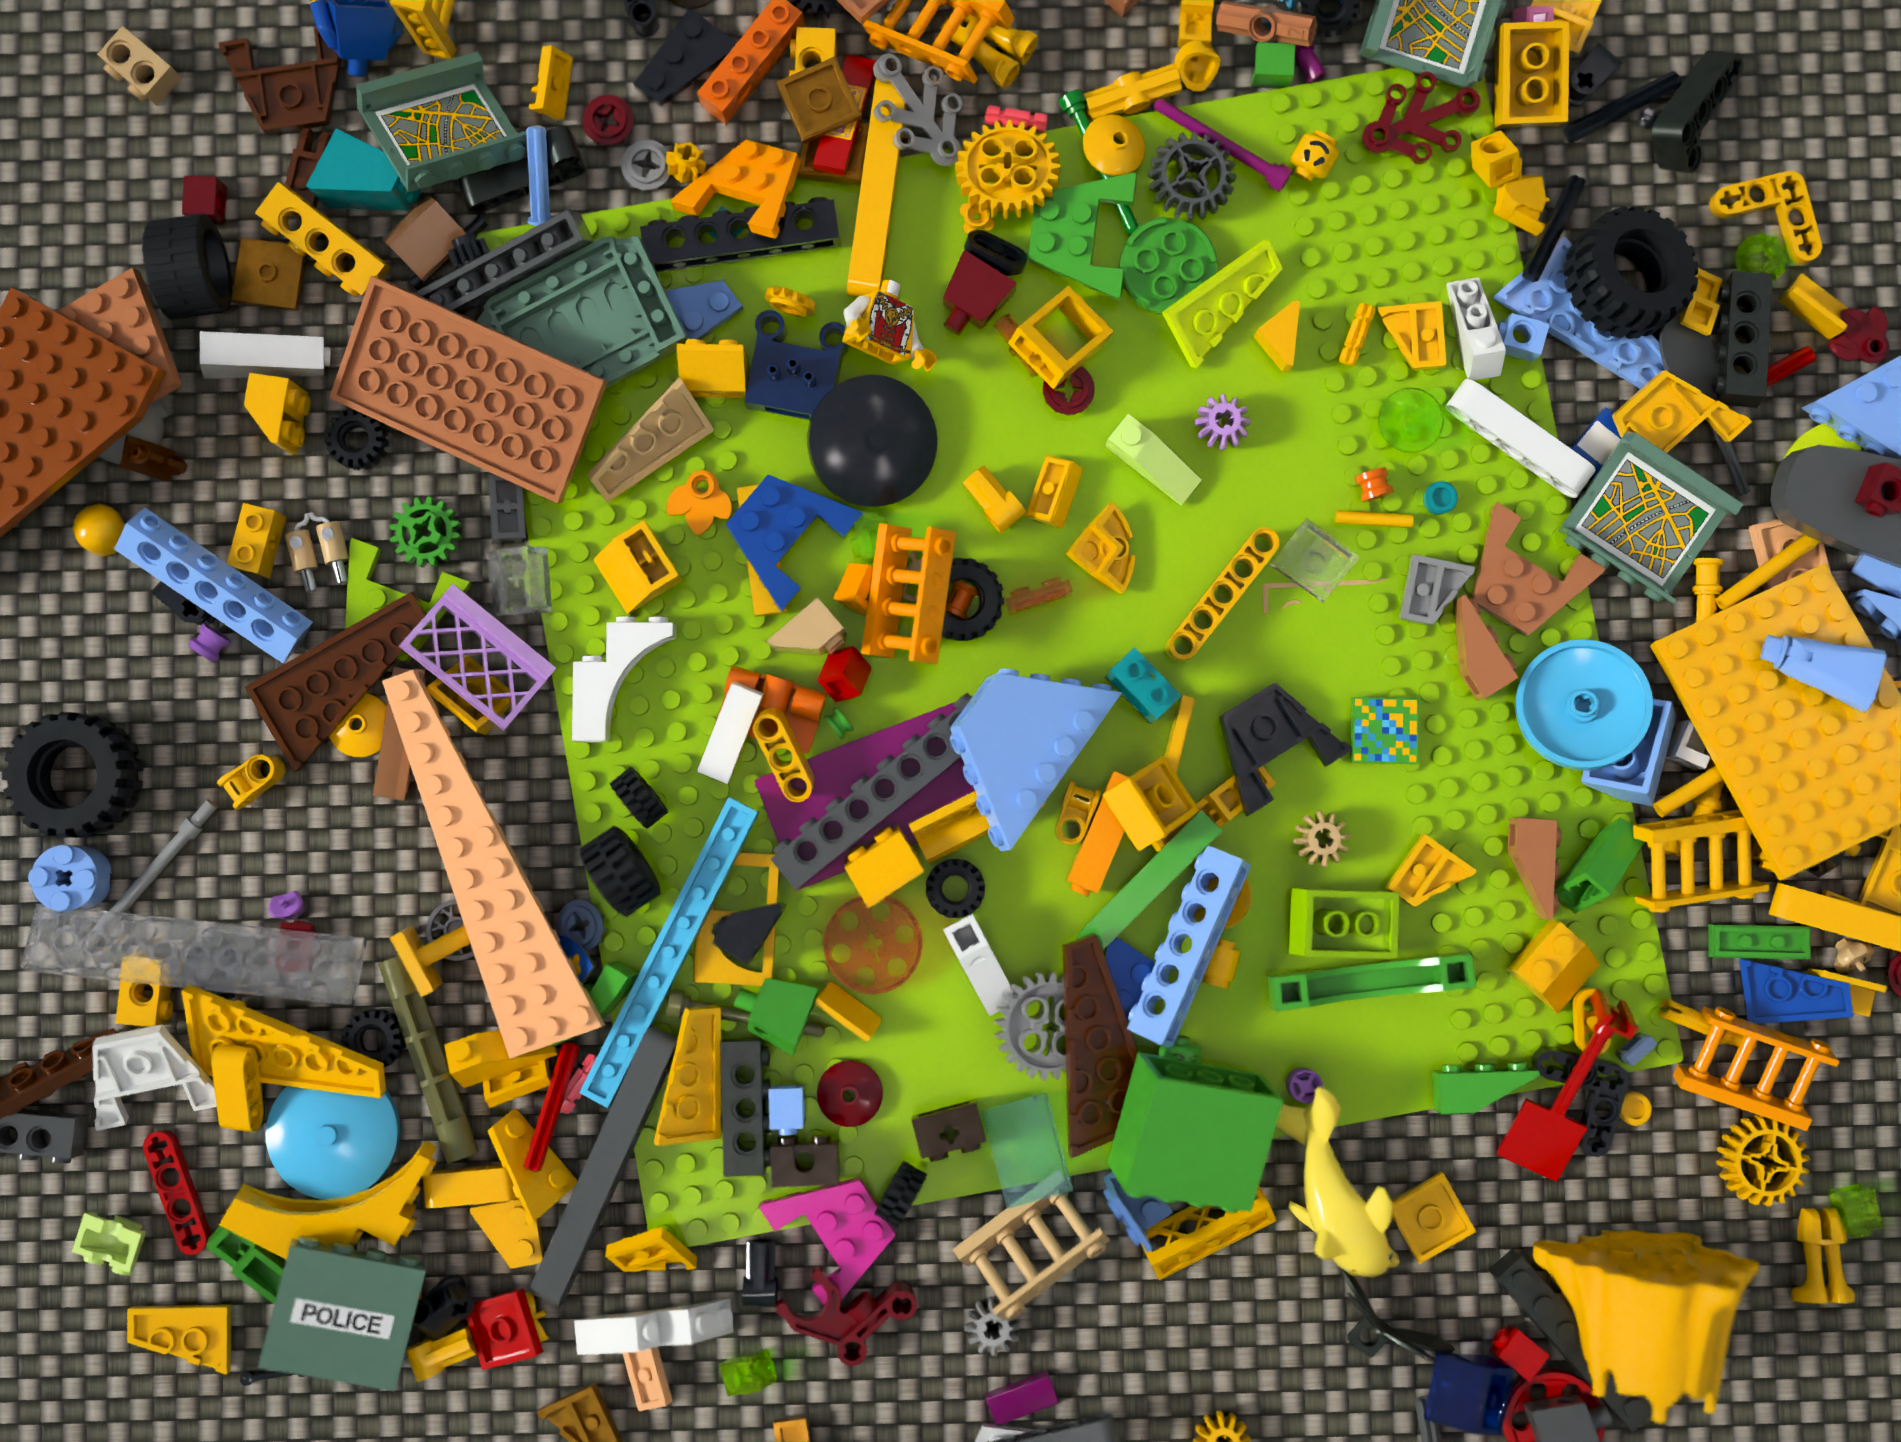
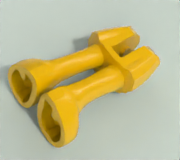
M1801 1208L1797 1240L1803 1244L1806 1261V1279L1803 1285L1794 1287L1791 1290V1300L1803 1303L1855 1302V1293L1847 1285L1842 1269L1840 1244L1846 1243L1847 1237L1838 1210L1836 1208H1822L1818 1214L1815 1208ZM1821 1246H1824L1827 1262V1286H1825L1823 1278Z

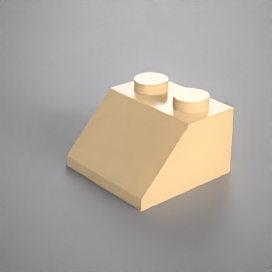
M817 597L769 638L767 642L776 652L823 655L828 651L831 655L844 645L843 637L847 634L844 627Z

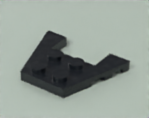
M1275 682L1219 717L1243 811L1246 816L1253 814L1274 800L1256 770L1304 739L1308 740L1324 767L1352 751L1345 741L1341 742L1331 734V729L1311 717L1306 712L1307 709Z

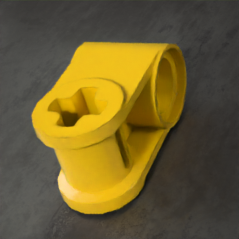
M255 755L239 767L223 775L217 781L219 787L225 788L234 801L232 806L235 810H239L254 802L263 792L279 782L284 777L285 764L282 759L275 755ZM265 761L270 765V773L266 778L261 773V766Z
M1073 780L1069 781L1055 826V836L1059 842L1064 845H1074L1084 838L1090 819L1093 817L1101 790L1091 791L1075 785ZM1073 821L1077 824L1079 834L1076 838L1068 839L1062 834L1061 829L1064 822Z

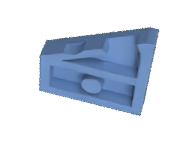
M723 280L666 290L688 339H704L743 310V306Z

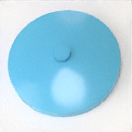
M1579 639L1562 642L1546 649L1528 665L1517 688L1515 712L1523 736L1530 746L1542 757L1568 769L1596 770L1623 760L1640 744L1647 733L1652 719L1653 697L1650 684L1644 672L1629 655L1604 642Z
M286 1086L276 1098L266 1125L267 1150L278 1174L298 1192L322 1200L346 1197L366 1190L378 1182L391 1167L399 1148L401 1136L398 1110L387 1090L381 1098Z

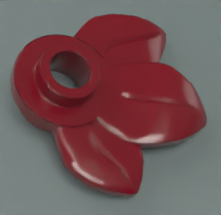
M1873 306L1867 314L1852 308L1841 310L1840 319L1848 326L1843 331L1844 335L1834 338L1827 344L1830 351L1844 361L1860 359L1868 364L1882 361L1889 352V342L1885 336L1888 329V320L1885 313L1878 306ZM1872 341L1875 342L1877 345L1876 352H1873L1870 349V343Z

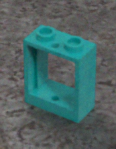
M1135 647L1105 676L1149 723L1157 720L1182 696ZM1149 674H1154L1155 680Z

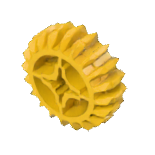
M1755 1115L1752 1121L1748 1118H1742L1741 1127L1735 1124L1730 1125L1733 1135L1724 1134L1721 1136L1727 1142L1726 1147L1719 1146L1716 1148L1718 1152L1724 1154V1158L1715 1161L1718 1166L1726 1168L1719 1175L1721 1179L1729 1180L1726 1185L1727 1189L1733 1192L1737 1191L1736 1196L1739 1199L1745 1200L1748 1198L1749 1203L1753 1205H1758L1761 1201L1763 1205L1772 1206L1773 1199L1778 1203H1785L1784 1193L1791 1197L1796 1196L1793 1186H1805L1804 1182L1799 1179L1800 1174L1810 1173L1807 1168L1802 1167V1163L1809 1161L1810 1158L1808 1155L1800 1153L1807 1145L1805 1142L1797 1141L1800 1136L1799 1132L1793 1129L1789 1130L1790 1125L1778 1123V1121L1769 1118L1764 1119L1760 1115ZM1760 1136L1756 1138L1754 1145L1750 1149H1744L1752 1139ZM1776 1139L1782 1146L1784 1160H1781L1778 1156V1145L1775 1144ZM1763 1156L1768 1160L1774 1161V1163L1765 1162V1164H1761L1751 1158L1760 1159ZM1741 1160L1745 1161L1748 1165L1750 1182L1747 1181L1742 1172ZM1781 1171L1779 1176L1770 1183L1772 1175Z

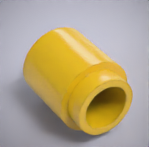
M1222 939L1219 940L1204 974L1203 983L1225 989L1229 988L1230 981H1234L1241 951L1235 950L1236 943Z

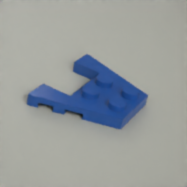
M767 475L729 519L726 527L746 559L754 568L761 583L771 595L775 605L782 612L801 590V587L776 567L778 562L817 517L844 538L859 521L863 513L842 503Z

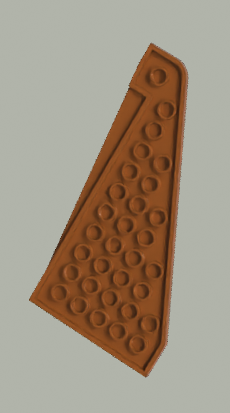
M12 287L0 308V538L143 420L166 374V371Z

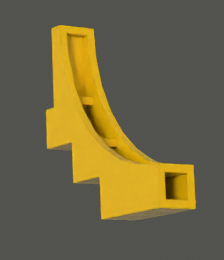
M425 1140L412 1159L394 1175L369 1189L346 1197L324 1200L292 1199L269 1194L243 1184L219 1225L284 1259H287L291 1239L299 1240L300 1236L317 1238L320 1240V1243L333 1246L334 1242L356 1245L365 1231L395 1246L401 1235L406 1238L408 1237L417 1221L412 1218L417 1206L413 1201L421 1189L416 1184L421 1176L427 1179L436 1165L437 1161L432 1159L437 1146Z

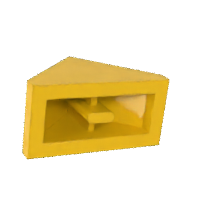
M1292 301L1259 327L1253 336L1281 372L1288 373L1294 364L1300 301Z

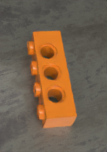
M771 0L698 90L697 95L701 106L727 125L790 47V40L796 39L797 27H805L803 13L787 0Z

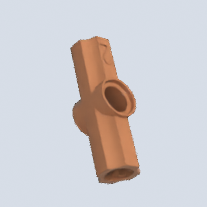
M1230 1L1221 2L1216 18L1218 31L1251 36L1258 42L1274 40L1308 47L1313 44L1318 23L1316 16L1283 11L1275 5L1259 7ZM1262 17H1265L1270 21L1272 27L1271 30H1268L1263 26L1261 20Z

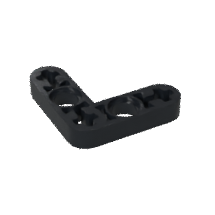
M1544 1046L1534 1052L1532 1065L1534 1069L1539 1070L1542 1077L1565 1083L1581 1054ZM1551 1056L1557 1063L1563 1064V1070L1553 1065H1549L1546 1070L1542 1062L1543 1060H1549ZM1600 1058L1596 1059L1581 1085L1582 1088L1590 1089L1580 1122L1587 1125L1588 1129L1578 1145L1586 1154L1592 1157H1600L1608 1152L1629 1084L1628 1073L1623 1067L1613 1061ZM1599 1071L1605 1075H1612L1614 1072L1618 1075L1617 1081L1612 1080L1609 1084L1604 1078L1597 1076V1072ZM1602 1101L1610 1102V1112L1604 1117H1597L1595 1114L1596 1105ZM1592 1121L1599 1124L1597 1128L1591 1124ZM1597 1135L1600 1138V1142H1594L1591 1146L1587 1142L1588 1138H1594Z

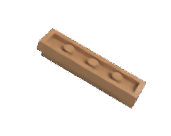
M393 667L392 677L411 669ZM415 669L418 671L422 681L425 684L427 672L425 670ZM388 700L373 796L407 801L412 768Z

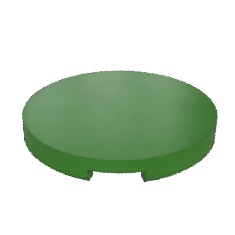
M1166 217L1150 220L1138 227L1125 243L1120 258V269H1124L1123 286L1128 295L1139 306L1150 312L1162 314L1168 307L1216 274L1217 256L1214 246L1206 233L1192 222L1188 223L1183 220Z

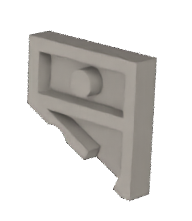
M1413 554L1410 558L1399 620L1428 626L1433 625L1443 613L1445 607L1458 594L1459 589L1475 572V567Z

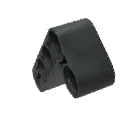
M1714 50L1706 51L1657 117L1652 128V142L1660 169L1691 174L1698 169L1702 158L1699 134L1741 76L1743 70L1742 54Z
M560 126L546 132L550 188L582 175L586 171V167L576 140L568 127ZM528 157L459 178L458 185L468 212L471 214L486 212L530 195Z

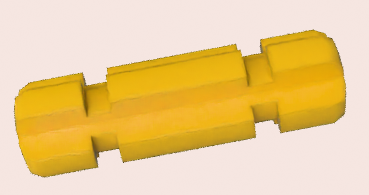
M1361 303L1357 307L1354 316L1356 319L1352 321L1344 343L1346 347L1342 349L1339 357L1340 363L1351 367L1357 363L1360 355L1358 351L1363 347L1370 328L1369 322L1373 319L1376 311L1375 307L1366 303Z

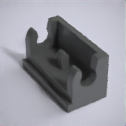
M489 474L492 545L502 544L504 541L520 543L522 539H526L523 487L495 474Z

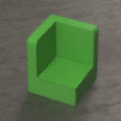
M1257 43L1255 49V70L1251 79V85L1289 87L1294 77L1295 44Z

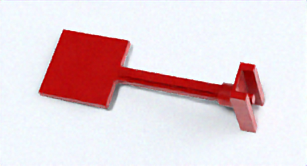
M1597 988L1590 998L1598 1019L1593 1027L1594 1033L1552 1107L1547 1108L1526 1098L1496 1151V1155L1555 1182L1558 1181L1588 1129L1587 1125L1565 1116L1568 1108L1607 1040L1611 1039L1615 1032L1632 1039L1638 1028L1626 1001L1620 999L1616 1007L1607 1004L1603 992Z

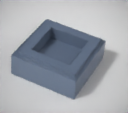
M1637 1033L1619 1048L1615 1055L1622 1063L1634 1066L1658 1044L1650 1035Z

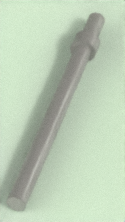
M207 799L191 818L187 817L178 827L180 831L77 947L81 954L88 956L183 846L190 839H195L203 830L202 825L218 808L215 803Z

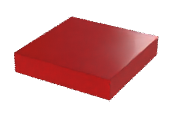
M524 1288L474 1301L475 1307L466 1316L482 1370L529 1359L543 1353Z

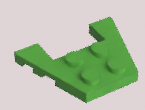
M1128 173L1054 190L1052 198L1045 197V206L1041 207L1035 203L1028 252L1029 262L1065 278L1068 277L1089 289L1104 293L1109 298L1121 301L1124 269L1091 266L1099 204L1111 203L1133 206L1137 174Z

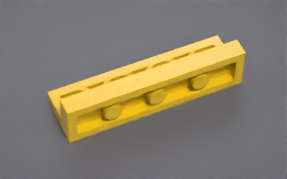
M975 791L909 824L928 864L988 835L990 826L986 816H982L976 806L975 799L977 794Z
M1258 1186L1256 1193L1258 1199L1254 1200L1251 1212L1238 1210L1237 1213H1231L1226 1211L1223 1217L1213 1219L1207 1216L1210 1208L1214 1206L1207 1205L1206 1208H1199L1192 1205L1146 1230L1149 1239L1159 1234L1168 1237L1165 1246L1153 1252H1147L1143 1247L1158 1280L1276 1222L1272 1208L1260 1186ZM1186 1220L1198 1222L1193 1232L1189 1234L1178 1232L1182 1222Z

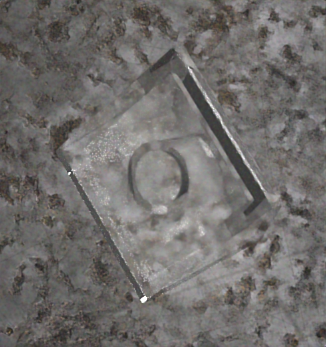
M1306 518L1298 525L1270 565L1323 603L1359 560L1360 556Z

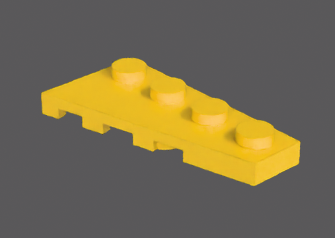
M717 1005L684 1009L654 1138V1144L657 1146L721 1139V1007Z

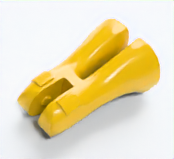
M972 15L965 17L962 22L967 25L966 28L960 25L951 41L963 48L980 18ZM947 18L945 22L942 24V26L940 27L941 30L949 18ZM996 25L989 29L984 38L1012 58L995 50L984 40L974 53L973 58L985 68L1000 87L1006 89L1018 76L1020 71L1019 63L1025 66L1032 56L1038 42V35L1028 30H1019L1011 27L1007 30Z

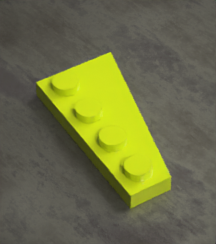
M1262 240L1162 312L1191 367L1197 368L1204 360L1202 357L1211 347H1215L1223 338L1222 334L1227 328L1241 318L1244 314L1243 310L1253 299H1257L1283 269L1269 240Z

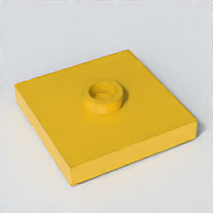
M1442 1172L1391 1200L1393 1204L1392 1219L1418 1264L1425 1262L1477 1232Z

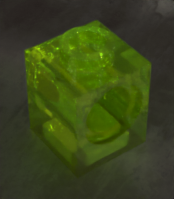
M1860 1183L1829 1190L1832 1208L1838 1210L1845 1232L1850 1234L1851 1237H1867L1872 1235V1230L1883 1228L1874 1188Z

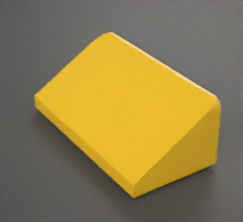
M1046 455L1025 516L1057 528H1063L1083 472L1082 467L1074 461Z
M833 982L827 984L815 1001L816 1006L864 1041L870 1040L882 1022V1018Z

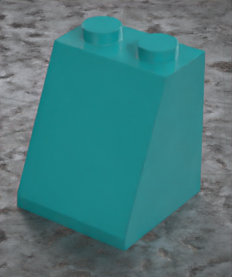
M337 128L306 184V187L330 209L408 211L411 203H416L421 194V189L408 193L383 151Z

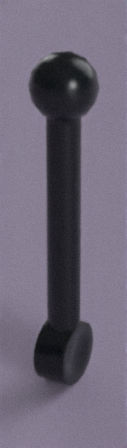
M247 1371L241 1375L240 1382L242 1385L248 1386L257 1380L291 1375L305 1376L280 1371L258 1374Z

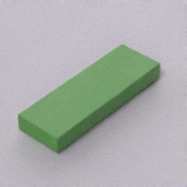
M1708 924L1709 957L1811 959V927Z

